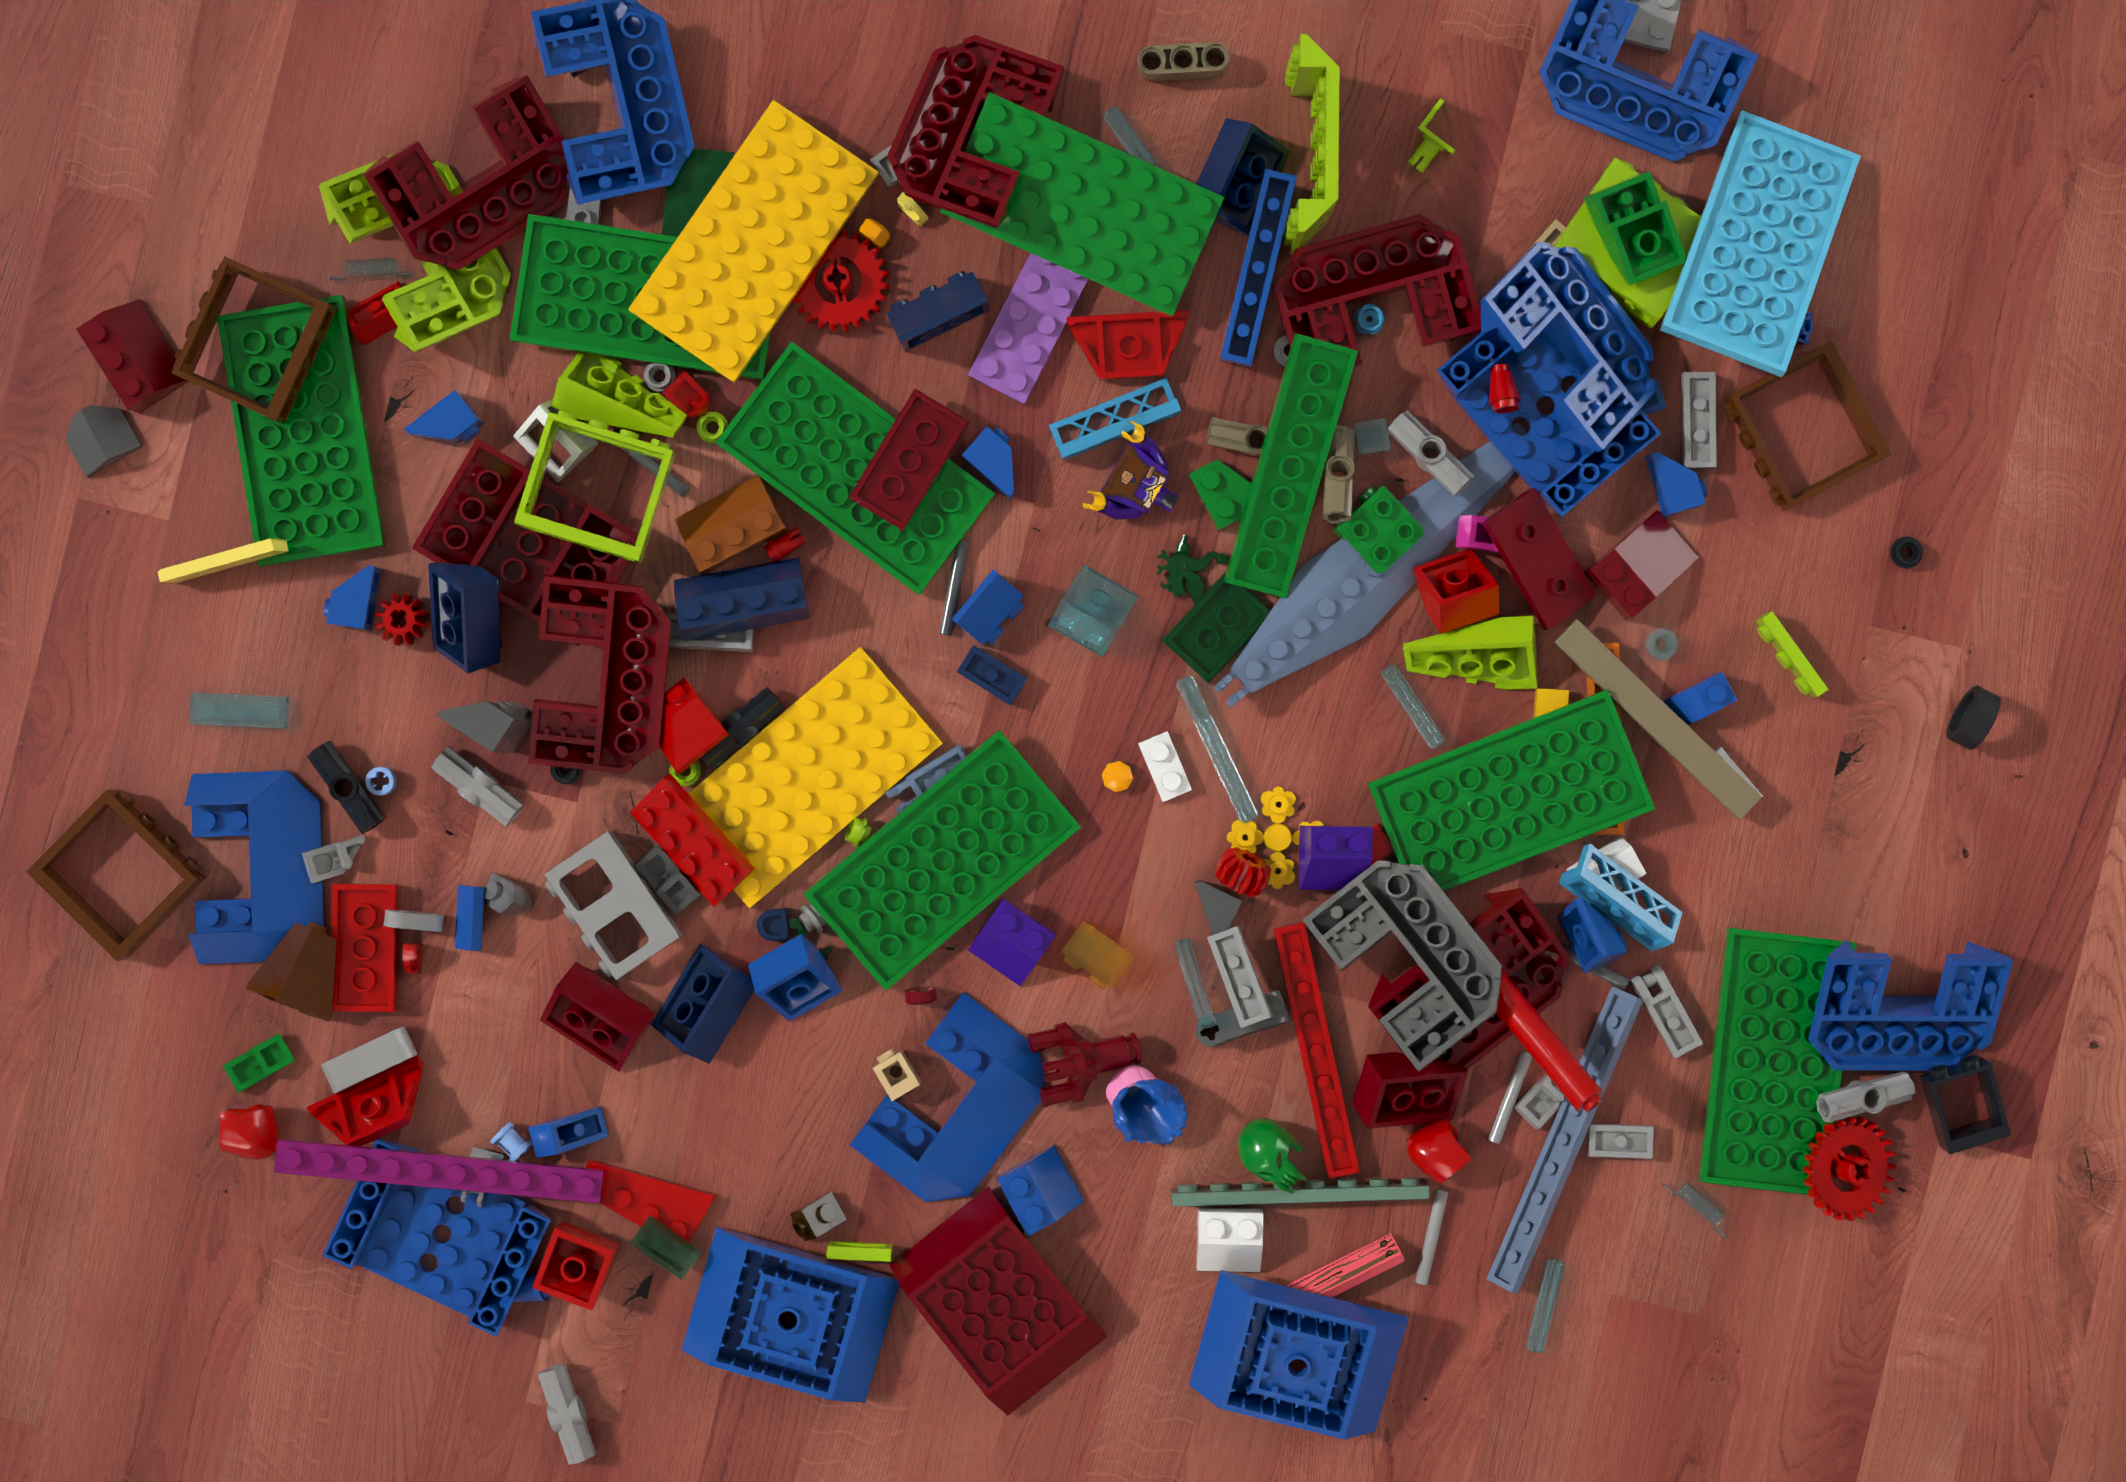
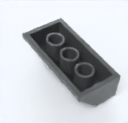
M498 700L497 702L485 701L441 710L438 717L491 752L518 753L531 733V716L533 711L519 702L514 703L506 700L503 702Z

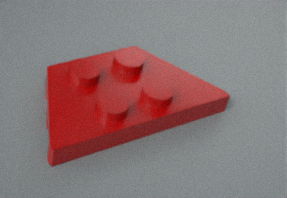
M1189 310L1175 311L1174 316L1164 312L1076 316L1066 317L1069 329L1099 381L1163 377L1189 317Z
M418 1055L308 1106L307 1110L344 1145H366L410 1124L424 1062Z

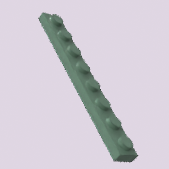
M1413 1176L1402 1177L1401 1182L1389 1183V1178H1370L1369 1183L1357 1184V1179L1345 1178L1338 1179V1184L1325 1185V1180L1312 1179L1307 1180L1306 1185H1294L1291 1188L1294 1193L1291 1194L1281 1190L1275 1184L1274 1186H1261V1182L1257 1181L1242 1182V1187H1229V1183L1215 1182L1210 1183V1188H1197V1184L1183 1183L1178 1184V1189H1171L1173 1207L1429 1199V1185L1426 1182H1421L1420 1177Z

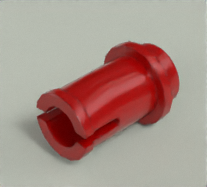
M796 527L774 541H767L768 544L764 546V549L773 563L778 560L782 562L784 556L806 544Z

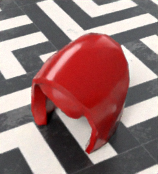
M256 1104L248 1109L228 1108L226 1112L220 1113L219 1144L222 1152L253 1160L268 1158L276 1152L279 1133L271 1105Z
M1447 1118L1424 1126L1410 1134L1407 1138V1153L1411 1162L1439 1184L1446 1181L1472 1160L1469 1153L1458 1142L1459 1134L1456 1127L1450 1124Z

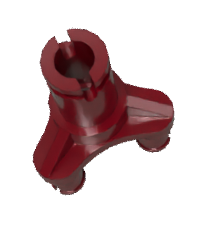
M1066 1022L1054 1025L1053 1029L1028 1033V1043L1032 1054L1059 1047L1063 1050L1065 1057L1064 1059L1042 1063L1043 1071L1056 1070L1055 1072L1044 1074L1046 1083L1068 1078L1065 1083L1039 1089L1044 1108L1067 1101L1072 1103L1084 1101V1096L1092 1080L1097 1079V1074L1131 1065L1130 1063L1140 1064L1142 1054L1136 1034L1132 1032L1126 1037L1120 1035L1090 1043L1088 1039H1084Z

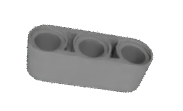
M402 1026L321 1064V1067L335 1094L418 1055L405 1026Z

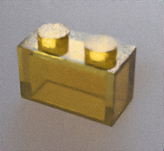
M1085 919L1082 920L1061 949V952L1066 955L1063 960L1077 971L1082 966L1091 973L1089 979L1102 989H1105L1107 985L1114 989L1135 960L1133 954Z

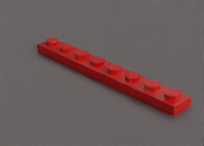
M1300 922L1273 928L1327 1177L1331 1179L1358 1173L1360 1171L1305 923Z

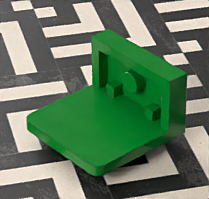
M1384 485L1377 486L1375 489L1372 486L1368 487L1357 498L1360 503L1351 511V520L1337 524L1331 529L1339 539H1345L1376 573L1385 572L1424 535V529Z

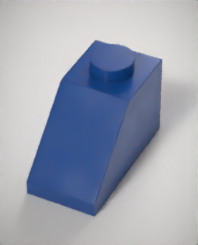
M454 390L404 429L408 434L418 438L455 443L464 441L466 443L480 433L478 428L484 425V423L464 396Z
M986 427L962 454V457L1011 500L1015 496L1012 449L1008 445L1011 439L997 427L994 431Z
M1659 452L1650 453L1645 456L1663 517L1706 504L1704 498L1708 496L1707 488L1703 479H1698L1696 472Z
M368 565L331 592V597L326 599L324 605V616L327 617L326 623L372 631L382 568Z
M1718 672L1666 698L1663 702L1688 725L1737 701V698L1723 672Z
M601 1106L528 1127L536 1158L557 1155L609 1137Z

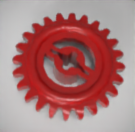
M843 228L840 237L834 239L791 302L792 304L802 303L797 310L799 315L809 312L806 319L808 324L819 319V330H822L829 323L831 333L836 332L838 325H841L843 331L847 333L849 331V323H853L857 329H860L861 318L869 323L872 322L869 314L870 311L881 313L876 303L887 301V298L880 292L891 288L889 284L882 282L883 279L890 276V272L880 270L887 263L885 258L875 259L880 253V248L876 247L870 251L868 250L871 243L870 238H866L860 244L858 232H855L852 238L848 239L847 231ZM841 259L854 263L862 276V285L858 295L849 302H847V294L852 290L853 278L847 267L842 265ZM828 261H830V266L824 271L823 282L829 293L835 296L836 304L824 300L816 288L817 273ZM836 261V266L839 273L841 274L842 278H845L841 281L840 292L842 294L843 301H840V293L838 288L835 286L834 282H830L835 279V274H837L835 267Z
M1860 1116L1833 1121V1125L1828 1123L1824 1125V1133H1816V1144L1810 1142L1808 1147L1812 1153L1806 1154L1804 1158L1809 1162V1165L1803 1167V1172L1809 1174L1804 1180V1185L1811 1187L1808 1190V1197L1814 1198L1815 1207L1822 1209L1824 1215L1832 1216L1839 1221L1845 1219L1852 1222L1855 1220L1854 1216L1859 1219H1865L1866 1216L1863 1214V1210L1869 1213H1876L1871 1202L1880 1205L1885 1204L1880 1199L1879 1192L1891 1194V1191L1883 1184L1884 1182L1896 1181L1895 1178L1886 1174L1887 1170L1898 1168L1895 1164L1887 1162V1159L1896 1156V1153L1884 1150L1887 1145H1891L1893 1142L1885 1138L1880 1139L1881 1136L1886 1134V1131L1877 1128V1123L1867 1121L1866 1118ZM1848 1145H1854L1861 1151L1863 1157L1845 1153L1841 1149ZM1831 1172L1837 1180L1853 1184L1855 1187L1846 1191L1840 1190L1835 1186L1831 1178Z

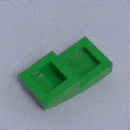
M279 1033L222 1066L235 1089L240 1093L293 1063L295 1059Z

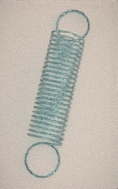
M395 257L385 258L384 261L380 259V262L379 259H368L365 262L364 260L344 261L345 277H330V280H346L347 277L352 276V273L354 276V272L356 277L393 274ZM395 266L396 276L408 277L413 275L412 272H398V266L396 272Z
M1685 1182L1681 1186L1682 1190H1678L1677 1196L1707 1219L1708 1222L1715 1226L1713 1229L1727 1239L1728 1237L1716 1227L1719 1224L1717 1222L1724 1215L1725 1217V1213L1712 1204L1711 1201L1707 1200L1693 1186L1689 1185L1688 1182ZM1662 1184V1185H1663L1666 1189H1668L1674 1196H1676V1193H1675L1674 1191H1672V1190H1671L1669 1187H1667L1665 1184Z

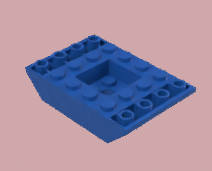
M717 1226L682 1351L709 1366L831 1401L865 1403L899 1282L893 1276L837 1260L827 1259L823 1256ZM785 1311L794 1313L797 1317V1324L792 1328L782 1326L779 1321L781 1313Z
M1220 1270L1189 1386L1219 1409L1344 1440L1375 1432L1407 1326L1408 1317ZM1301 1359L1307 1366L1303 1370L1298 1371L1292 1369L1289 1363L1292 1360Z

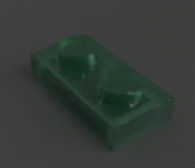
M651 1215L630 1242L631 1245L680 1280H683L702 1253Z

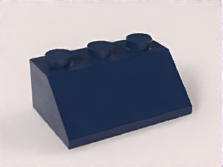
M1229 118L1225 119L1196 183L1225 196L1215 222L1247 237L1250 234L1265 169L1281 172L1290 154L1287 148L1253 123Z
M965 271L958 272L947 279L948 284L939 288L936 285L929 286L919 292V298L910 302L908 299H903L890 306L892 311L886 314L904 352L990 311L988 300L973 272L968 274Z
M436 562L428 564L433 648L468 674L500 663L502 641L499 635L501 614L498 608L500 587L497 578L480 566Z
M699 944L651 1023V1026L683 1053L710 1064L754 992L751 975L708 947Z

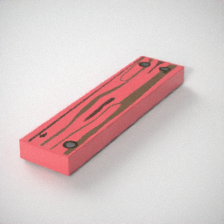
M1390 1233L1285 1286L1332 1298L1404 1262L1405 1259Z

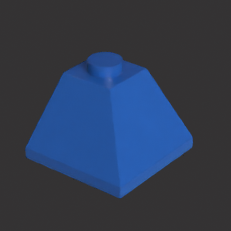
M1581 897L1575 899L1557 916L1584 974L1618 961L1627 953L1625 949L1626 941L1622 933L1616 930L1610 920Z

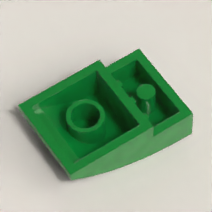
M1650 171L1635 175L1584 197L1602 242L1628 285H1633L1685 263L1687 257L1666 200L1660 201Z

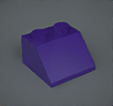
M1300 825L1299 889L1341 890L1369 868L1372 861L1373 827Z
M1003 898L968 951L1021 986L1055 938L1056 933Z

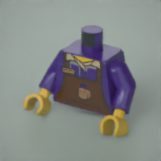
M1130 421L1135 427L1132 435L1123 430L1121 432V435L1131 442L1126 446L1101 492L1088 490L1087 493L1094 496V502L1092 505L1083 503L1085 509L1098 511L1115 520L1137 519L1142 514L1147 515L1153 504L1171 512L1179 498L1177 494L1163 487L1170 474L1167 472L1168 463L1159 446L1145 433L1143 426L1134 421Z

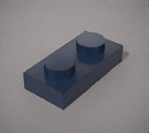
M974 645L957 670V673L1010 706L1027 681V678Z

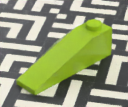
M579 352L558 378L552 407L563 412L573 413L580 420L590 421L592 419L610 426L673 438L687 417L684 412L660 393H651L642 385L643 380L637 375L631 377L622 370V363L614 357Z
M1533 616L1500 617L1403 644L1406 669L1410 672L1441 678L1449 675L1465 677L1467 683L1476 684L1477 680L1495 683V688L1504 690L1538 688L1537 648Z

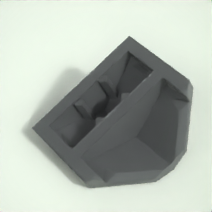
M91 405L74 414L65 439L82 471L88 478L143 447L122 409Z

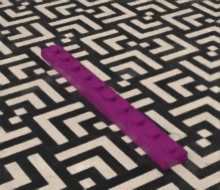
M279 1139L277 1141L274 1173L600 1203L604 1169Z

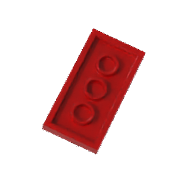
M670 773L629 812L713 907L718 905L755 869Z
M332 884L331 937L337 940L332 1011H396L398 928L387 927L383 924L385 909L398 910V884Z

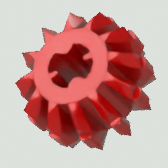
M393 593L391 594L392 604L386 600L380 602L385 611H376L375 616L383 618V622L377 623L375 628L377 630L386 629L382 635L383 640L388 641L393 637L394 646H400L403 640L407 646H412L414 644L413 635L418 639L424 638V634L419 628H429L430 623L422 621V617L429 615V610H419L423 603L421 599L417 598L412 601V595L409 593H404L401 599L398 594ZM399 614L406 615L404 619L407 624L405 626L398 625L400 619L397 616Z
M1238 847L1227 848L1224 854L1221 855L1215 876L1222 885L1229 887V890H1234L1239 895L1245 894L1248 897L1260 895L1266 888L1272 869L1257 854H1252L1247 849L1241 850Z

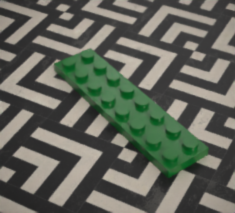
M1295 333L1224 582L1287 598L1358 354L1357 350Z

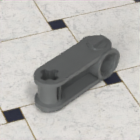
M1277 990L1264 994L1273 1017L1241 1028L1234 1008H1230L1201 1019L1196 1025L1195 1032L1196 1037L1203 1045L1215 1047L1258 1031L1277 1027L1291 1021L1281 991ZM1211 1024L1213 1028L1219 1027V1031L1215 1033L1216 1039L1210 1040L1208 1036L1202 1037V1033L1206 1031L1205 1025Z

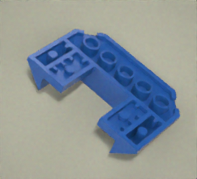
M587 0L531 11L535 49H539L545 78L605 66L620 129L561 141L569 172L567 179L577 205L672 185L695 145L665 19L638 3L637 0Z
M1571 0L1540 69L1541 78L1547 88L1556 114L1672 162L1685 158L1686 155L1717 145L1759 54L1729 36L1725 40L1698 29L1677 77L1672 84L1615 60L1639 4L1630 0Z
M1540 241L1535 243L1481 299V334L1497 328L1517 353L1524 350L1544 330L1578 374L1579 379L1556 402V405L1570 421V424L1560 433L1561 436L1600 452L1655 393L1654 379H1650L1649 364L1653 361L1652 346L1577 248L1568 246L1563 248L1550 246V243Z
M289 770L192 774L184 806H191L192 837L249 835L251 899L195 901L196 933L188 935L198 964L265 962L295 923L308 926L309 922H314L326 928L324 880L310 883L302 857V852L323 846L321 800L307 790Z
M1845 940L1828 955L1808 1040L1834 1070L1929 1071L1931 1067L1937 1065L1951 1066L1960 1063L1959 1060L1968 1056L1977 1048L1982 1051L1991 1044L2013 964L2011 957L1967 941L1964 954H1947L1937 996H1883L1892 961L1887 953H1856L1849 942Z
M963 992L925 1043L975 1081L941 1129L937 1131L896 1099L891 1101L887 1094L850 1143L852 1148L925 1202L970 1196L1040 1103L1039 1089L1045 1087L1040 1051L1032 1054L1028 1040Z

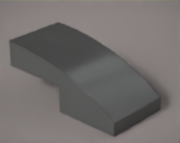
M656 844L634 863L636 869L652 885L655 893L675 915L700 896L696 887L669 858L659 844Z

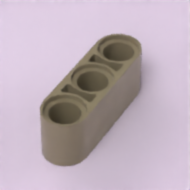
M1217 42L1152 45L1140 51L1137 70L1141 78L1151 82L1218 78L1224 75L1228 69L1230 53L1225 45ZM1211 54H1218L1223 58L1224 62L1222 65L1214 67L1209 65L1206 58ZM1179 56H1187L1192 61V64L1188 68H1180L1175 64V59ZM1153 57L1160 62V66L1155 70H1148L1144 67L1143 61Z

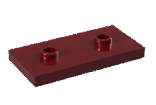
M914 389L848 498L904 532L970 421L919 390Z
M1529 488L1482 522L1543 630L1552 629L1596 596L1536 488Z

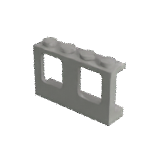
M607 831L544 874L548 880L545 883L547 889L555 899L560 897L566 906L563 909L564 914L573 925L576 923L579 925L584 933L581 935L583 942L590 951L596 950L602 959L599 961V965L609 978L611 976L615 980L622 978L663 948L684 936L644 876L636 869L634 861L613 831ZM595 859L611 881L613 888L609 893L582 910L562 881V878L588 860ZM625 912H631L647 934L649 940L642 948L618 963L598 934V931Z

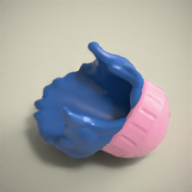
M1137 1065L1125 1066L1112 1075L1106 1086V1097L1113 1108L1114 1125L1123 1133L1126 1142L1135 1140L1140 1144L1149 1142L1151 1144L1165 1145L1173 1143L1175 1137L1183 1135L1181 1129L1186 1128L1189 1113L1186 1110L1187 1105L1176 1086L1164 1080L1156 1079L1146 1068Z

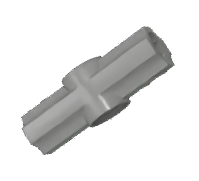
M1408 410L1401 413L1388 427L1387 431L1416 459L1418 467L1423 471L1429 472L1453 497L1460 495L1474 480L1475 476L1446 449L1444 441L1438 436L1432 435ZM1431 448L1436 450L1439 456L1435 459H1429L1424 456L1423 451Z
M447 747L441 752L431 767L437 774L455 786L457 792L464 799L478 808L482 807L506 827L517 818L524 807L520 800H517L511 793L498 785L499 781L483 768L471 764L451 747Z
M1899 1072L1865 1082L1855 1080L1847 1087L1819 1094V1098L1816 1100L1817 1110L1825 1122H1832L1865 1112L1875 1114L1881 1112L1887 1106L1912 1100V1096L1915 1094V1086L1906 1072Z
M557 1364L540 1371L538 1377L548 1403V1420L555 1433L558 1432L568 1464H577L595 1456V1448L586 1425L587 1414L581 1397L575 1393L566 1364Z

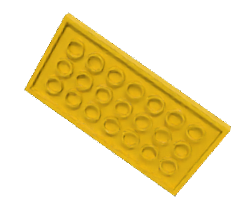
M773 100L628 309L629 312L733 383H736L879 176V172Z
M859 647L688 794L755 868L734 889L736 894L750 909L849 825L854 817H858L884 795L886 791L938 749L943 742L862 647Z

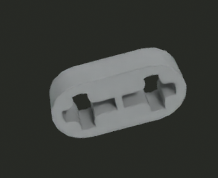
M385 909L383 925L392 928L441 932L444 915Z

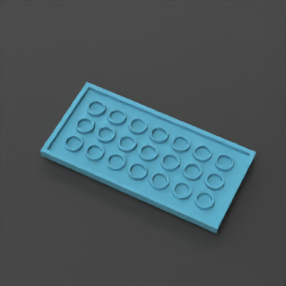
M1741 110L1737 116L1660 331L1783 377L1790 362L1861 155Z

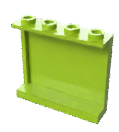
M1615 157L1605 169L1590 194L1639 173L1635 171V168L1630 163L1620 161ZM1654 181L1660 201L1666 200L1687 257L1701 215L1689 209L1682 199L1672 197L1663 191L1661 186ZM1584 201L1553 247L1563 248L1568 246L1577 248L1623 310L1651 329L1667 310L1684 263L1633 285H1628L1605 248Z

